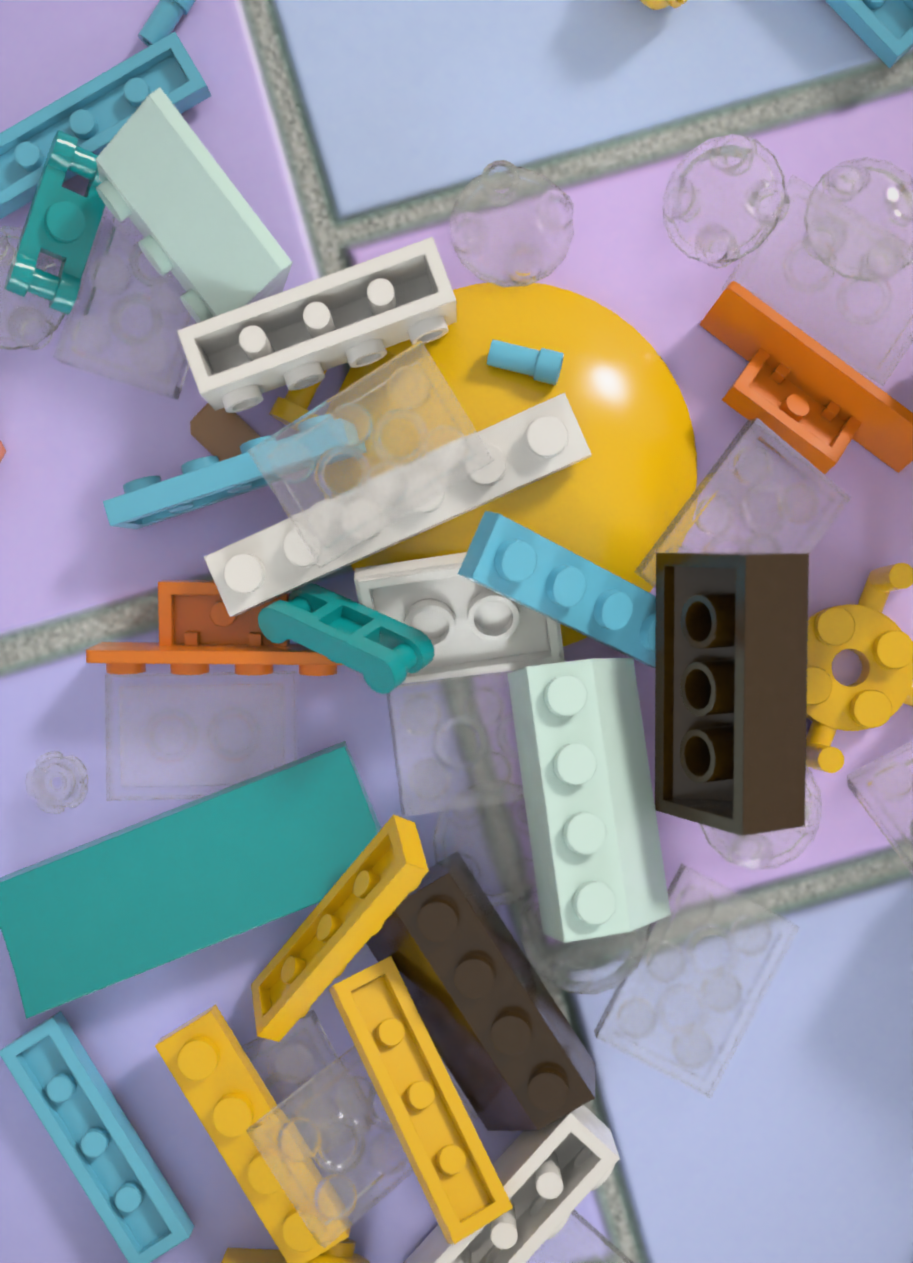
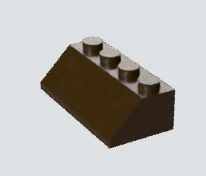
M656 553V811L740 836L805 826L809 553Z
M458 851L430 867L420 885L407 895L386 919L380 931L372 936L366 944L378 962L390 956L392 957L441 1060L488 1131H538L595 1099V1063Z

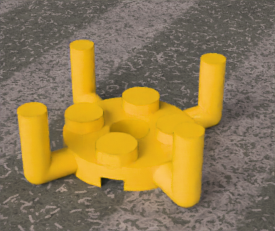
M897 563L872 570L857 605L833 606L808 617L806 718L810 719L812 723L806 736L807 767L827 773L838 772L844 765V755L838 748L831 747L837 730L859 731L880 727L888 722L889 718L898 711L903 703L913 707V641L906 633L902 632L894 621L882 613L890 591L906 589L913 584V568L907 563ZM845 649L854 652L859 657L862 665L860 677L856 682L848 686L840 684L832 673L833 659L840 651Z

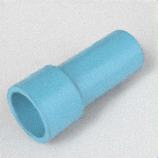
M160 0L139 32V39L149 47L171 34L182 15L188 14L196 0Z
M493 339L487 365L533 376L536 381L557 385L564 353L546 348L536 350Z

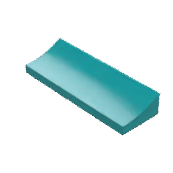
M346 741L0 877V929L15 972L26 1019L321 902L381 830Z

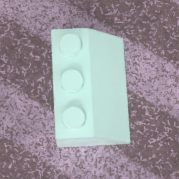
M158 88L148 95L96 158L99 178L102 182L96 187L100 198L118 221L122 222L129 217L141 232L144 239L139 241L138 244L142 252L160 275L164 276L171 271L186 291V293L180 296V299L197 323L283 292L293 262L163 90Z

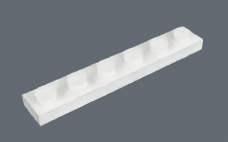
M564 392L206 555L204 559L229 616H238L591 457L592 453Z

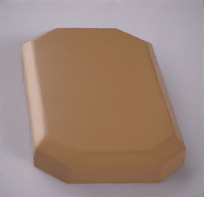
M209 403L190 421V434L213 456H218L219 461L241 455L240 445L260 438L236 413H227L225 408L215 411Z

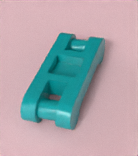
M58 130L49 149L4 289L22 297L27 292L49 300V308L69 315L78 296L81 278L106 205L96 190V187L102 183L96 163L98 155L77 146V138ZM67 170L89 179L84 196L62 187ZM40 252L62 261L57 276L36 268Z
M309 583L292 591L288 597V602L283 600L275 601L263 608L258 615V624L261 632L271 642L280 644L290 639L326 656L335 663L345 665L361 673L369 687L381 694L393 691L406 680L407 673L419 672L433 661L435 655L431 640L420 630L314 583Z

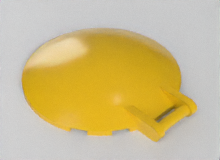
M496 281L461 287L453 290L456 297L457 322L447 325L449 331L444 336L421 345H412L410 339L385 348L387 354L382 359L366 366L350 368L327 415H336L338 421L344 419L359 427L368 453L323 467L326 501L564 392L592 453L591 457L351 564L354 571L355 568L467 552L485 511L501 514L647 592H650L656 585V553L678 552L691 517L697 484V452L689 411L677 382L652 345L634 327L601 304L569 290L525 281ZM495 339L536 350L546 348L564 353L557 385L536 381L533 376L487 365L492 340ZM321 381L303 389L288 390L285 398L277 397L269 415L301 432L299 427L301 424L320 417L307 409ZM560 624L563 646L587 638V636Z

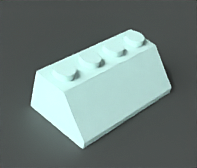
M633 658L584 659L526 666L508 673L543 934L567 943L631 932L671 915Z

